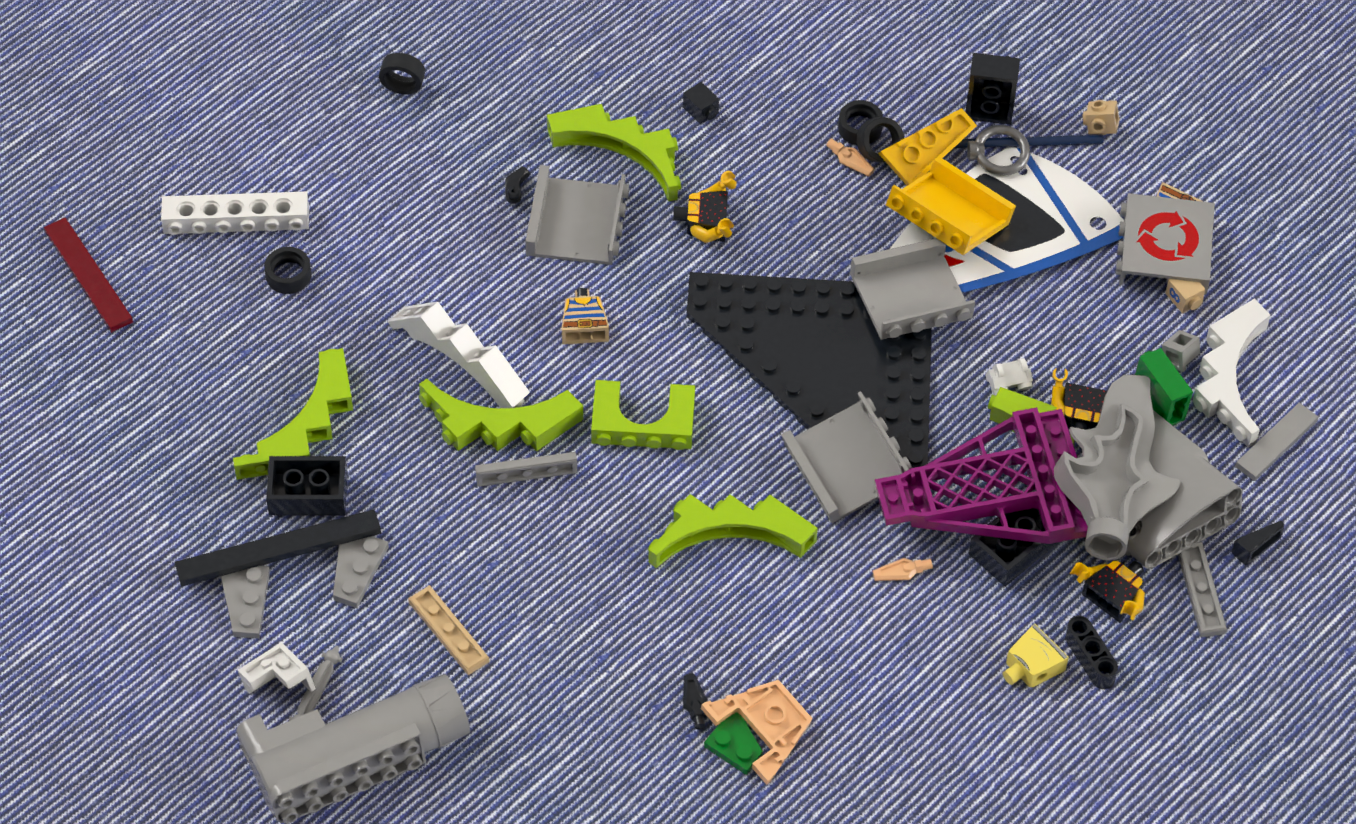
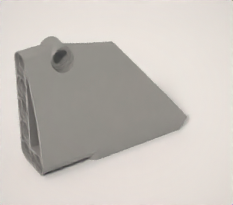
M1154 410L1155 430L1149 462L1156 472L1178 479L1180 486L1173 497L1149 511L1135 524L1129 533L1125 555H1132L1147 569L1158 566L1196 543L1233 524L1239 518L1242 509V489L1210 464L1207 455L1200 447Z

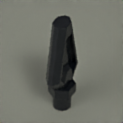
M689 673L684 676L683 708L690 713L695 729L700 730L705 728L704 718L706 717V714L701 710V706L708 700L696 675Z

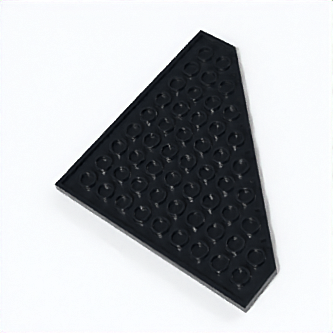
M690 272L687 318L692 323L695 322L703 329V333L716 345L719 344L738 366L744 367L749 372V376L762 388L765 387L785 410L789 409L797 417V421L807 430L860 402L857 393L861 391L865 399L869 397L876 408V411H874L876 417H882L888 427L886 433L889 438L894 437L900 447L898 451L902 458L906 456L912 468L928 464L932 328L881 340L853 281Z

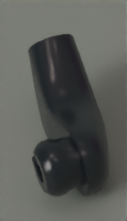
M524 166L511 173L505 180V198L511 204L520 202L522 198L520 185L530 176L529 170Z

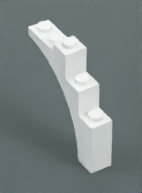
M1256 299L1251 300L1209 326L1206 341L1213 351L1202 357L1199 369L1202 377L1207 381L1195 388L1192 401L1196 409L1203 412L1208 418L1217 414L1219 420L1226 424L1233 431L1235 437L1248 448L1256 443L1260 429L1250 418L1240 399L1236 384V366L1247 346L1268 327L1270 314Z

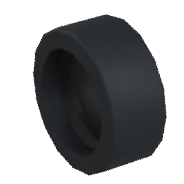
M392 53L383 59L379 80L383 86L392 92L413 94L421 89L426 69L423 63L412 55ZM392 70H399V71L406 72L407 74L411 75L412 77H405V76L398 75V74H396L395 72H393Z
M865 100L849 102L840 110L838 118L839 134L845 141L853 145H857L859 129L849 126L847 123L848 119L854 116H864L869 119L883 117L882 111L877 105ZM876 126L871 130L869 134L870 144L881 136L883 126Z
M875 117L867 120L860 126L856 143L859 152L864 158L871 162H885L870 147L869 134L871 130L876 126L886 127L891 133V145L903 140L904 134L900 125L893 119Z
M281 247L267 256L264 263L268 285L274 291L282 294H294L303 290L312 278L310 259L299 248ZM292 262L302 267V271L292 278H281L274 274V269L283 263Z

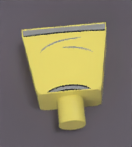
M1034 624L1008 651L1006 663L1009 668L1003 672V677L1010 685L1022 679L1029 687H1035L1063 673L1066 670L1069 657Z

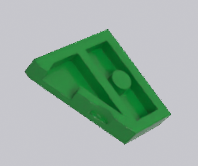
M735 712L721 722L704 741L706 749L745 775H748L752 770V763L763 755V751L751 730L738 712Z

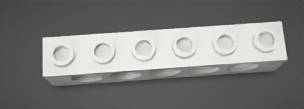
M278 192L162 196L161 222L164 234L177 235L181 233L202 234L210 232L297 231L309 229L308 193Z

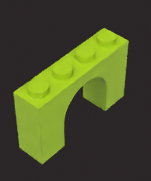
M595 380L591 444H599L601 446L623 445L625 447L643 446L653 449L659 447L674 448L676 450L692 449L695 385L670 384L669 407L666 414L654 423L637 424L625 418L620 411V381Z

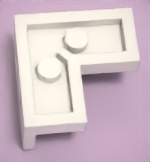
M282 642L238 669L244 688L249 694L276 677L288 689L299 682L310 692L316 689L308 668Z

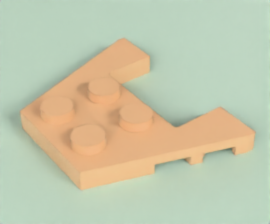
M779 680L747 689V692L734 696L731 694L727 695L721 700L707 701L701 706V710L715 726L735 712H738L770 748V751L753 762L751 767L766 785L771 782L812 721V717Z

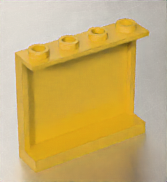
M941 157L934 159L930 172L903 189L893 185L886 202V206L962 255H965L1008 226L1016 205Z

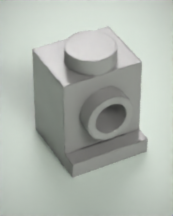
M1178 330L1162 344V350L1177 370L1184 372L1186 365L1200 354V337L1182 330Z

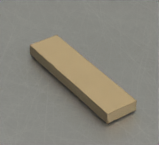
M430 585L408 598L412 608L467 675L489 663L488 655Z

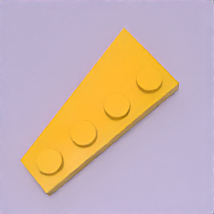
M961 108L878 152V154L905 185L908 186L929 172L934 159L945 157L977 125Z

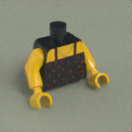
M725 171L721 175V181L698 193L690 194L688 207L674 206L673 221H687V234L694 236L704 243L714 240L725 242V237L729 238L732 235L730 228L734 227V224L727 218L728 191H726V188L731 190L736 188L737 182L734 180L736 176L731 171Z
M1055 368L1052 372V378L1056 382L1052 388L1051 405L1057 407L1056 410L1062 409L1068 430L1070 427L1084 430L1096 428L1107 391L1067 382L1063 386V381L1066 380L1068 371L1064 369V378L1058 379Z
M1112 561L1109 564L1087 567L1085 564L1077 562L1070 571L1071 575L1075 574L1078 576L1077 581L1079 583L1085 580L1082 595L1119 623L1124 620L1127 614L1131 616V620H1134L1135 616L1142 612L1145 593L1142 590L1144 581L1139 576L1144 572V569L1139 562L1132 561L1127 567L1119 561Z

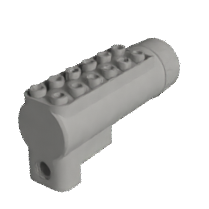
M446 674L412 685V687L327 724L324 723L318 709L269 730H267L259 714L243 721L236 731L240 747L254 773L269 810L275 816L277 822L289 824L299 817L315 813L327 805L341 802L348 796L360 791H366L383 781H390L406 771L419 768L426 763V752L439 749L470 734V726L465 709L453 683Z

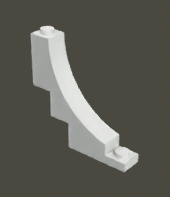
M439 302L405 306L388 321L392 329L403 328L411 338L438 349L458 363L479 382L500 408H518L524 403L525 400L523 398L530 393L497 346L484 347L468 324L455 325Z

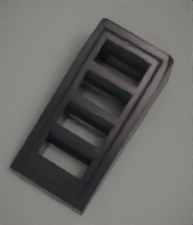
M1278 521L1238 538L1234 541L1232 554L1245 566L1281 539L1284 523Z

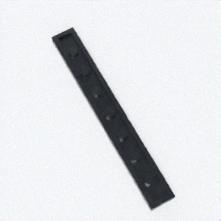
M375 509L179 560L174 563L182 587L382 534Z

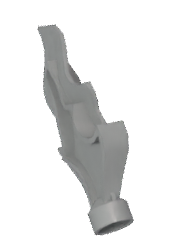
M1123 375L1112 382L1104 397L1096 428L1084 430L1070 427L1069 429L1071 437L1082 448V457L1075 458L1064 451L1054 467V479L1058 486L1081 511L1088 525L1085 540L1087 552L1101 560H1116L1123 557L1127 550L1129 533L1135 524L1149 511L1173 497L1180 486L1178 479L1156 472L1149 462L1155 421L1150 396L1151 380L1147 376Z

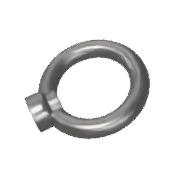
M994 125L980 132L975 141H968L967 154L968 160H977L983 169L992 174L1011 175L1020 171L1027 164L1030 157V147L1025 136L1017 129L1006 125ZM997 134L1010 136L1020 146V157L1015 163L1008 166L995 165L985 157V141Z

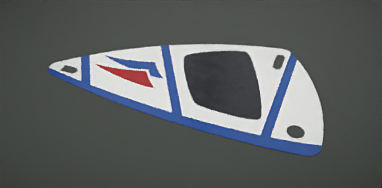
M1015 147L1006 148L988 158V160L995 165L1008 166L1013 164L1010 160L1011 157H1020L1021 150ZM1030 153L1029 160L1024 166L1027 170L1026 175H1021L1019 172L1011 175H996L986 171L980 165L966 173L1016 205L1008 226L965 255L946 245L944 257L963 293L1047 269L1123 239V236H1118L1120 221L1124 222V220L1108 201L1083 180L1061 166ZM1094 217L1103 218L1106 221V227L1102 230L1094 229L1090 225V220ZM911 222L890 249L935 239V237Z

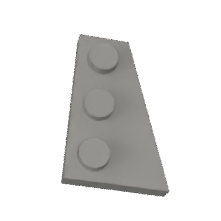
M371 536L339 545L333 591L334 601L358 608L389 548L388 541Z
M269 566L253 567L221 576L234 637L260 639L270 575Z

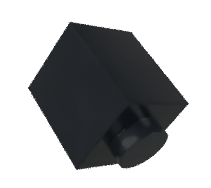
M699 82L683 93V108L701 125L717 116L719 113V98L706 85Z

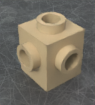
M1117 100L1089 102L1087 111H1083V124L1087 125L1088 134L1105 135L1117 133L1120 121Z

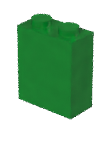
M1161 348L1143 353L1139 357L1135 375L1150 378V396L1153 410L1172 426L1185 421L1193 391Z

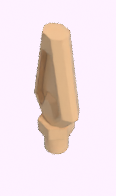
M832 138L827 142L826 146L833 150L832 152L838 156L841 164L866 176H871L875 171L856 148L845 147L842 143H838Z
M902 558L872 570L875 581L910 580L916 573L933 569L931 559L912 561Z

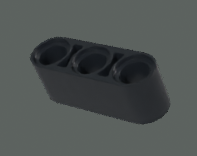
M1079 615L1072 617L1068 622L1065 637L1068 646L1097 688L1104 690L1111 688L1115 683L1118 671L1116 660L1086 617ZM1087 651H1093L1096 654H1090ZM1101 671L1108 672L1109 674H1102Z

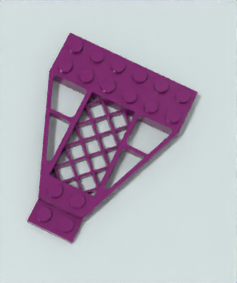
M1037 407L1014 411L1011 418L925 466L911 468L900 475L875 479V487L886 526L910 521L911 527L1046 544L1086 537L1088 525L1081 511L1063 493L1054 479V467L1064 451L1077 458L1062 409L1042 413L1038 412ZM1009 430H1014L1019 448L986 454L984 444ZM975 449L980 451L979 456L959 459ZM1021 465L1022 467L1017 472L1008 466ZM992 469L997 470L994 476L983 472ZM966 474L972 475L968 481L958 477ZM1002 474L1013 478L1009 484L999 480ZM978 478L987 482L984 489L974 485ZM939 479L947 480L943 486L933 482ZM1018 481L1028 485L1024 492L1014 487ZM953 483L963 487L959 493L949 489ZM993 486L1003 490L999 497L989 492ZM930 489L938 492L934 498ZM968 491L978 495L974 501L964 497ZM943 495L953 500L949 506L939 502ZM1036 508L1040 512L1045 532L1009 528L1005 514ZM998 516L1002 527L963 521Z

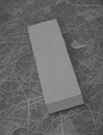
M1299 402L1236 462L1235 467L1253 481H1256L1318 421L1319 417Z
M576 452L475 465L477 486L577 473Z
M1199 542L1177 555L1200 637L1223 635L1227 632L1225 620L1203 543Z

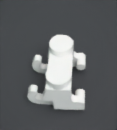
M1024 358L1003 364H995L985 374L994 395H997L1000 387L1008 390L1018 387V391L1033 387L1031 370L1028 368L1027 361Z

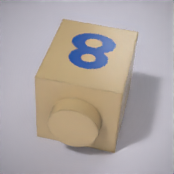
M1168 279L1165 294L1183 314L1201 306L1205 288L1200 282Z

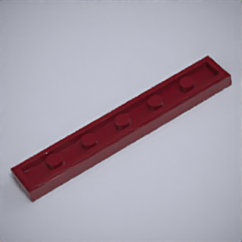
M66 217L45 226V234L110 332L112 333L133 323L132 316Z

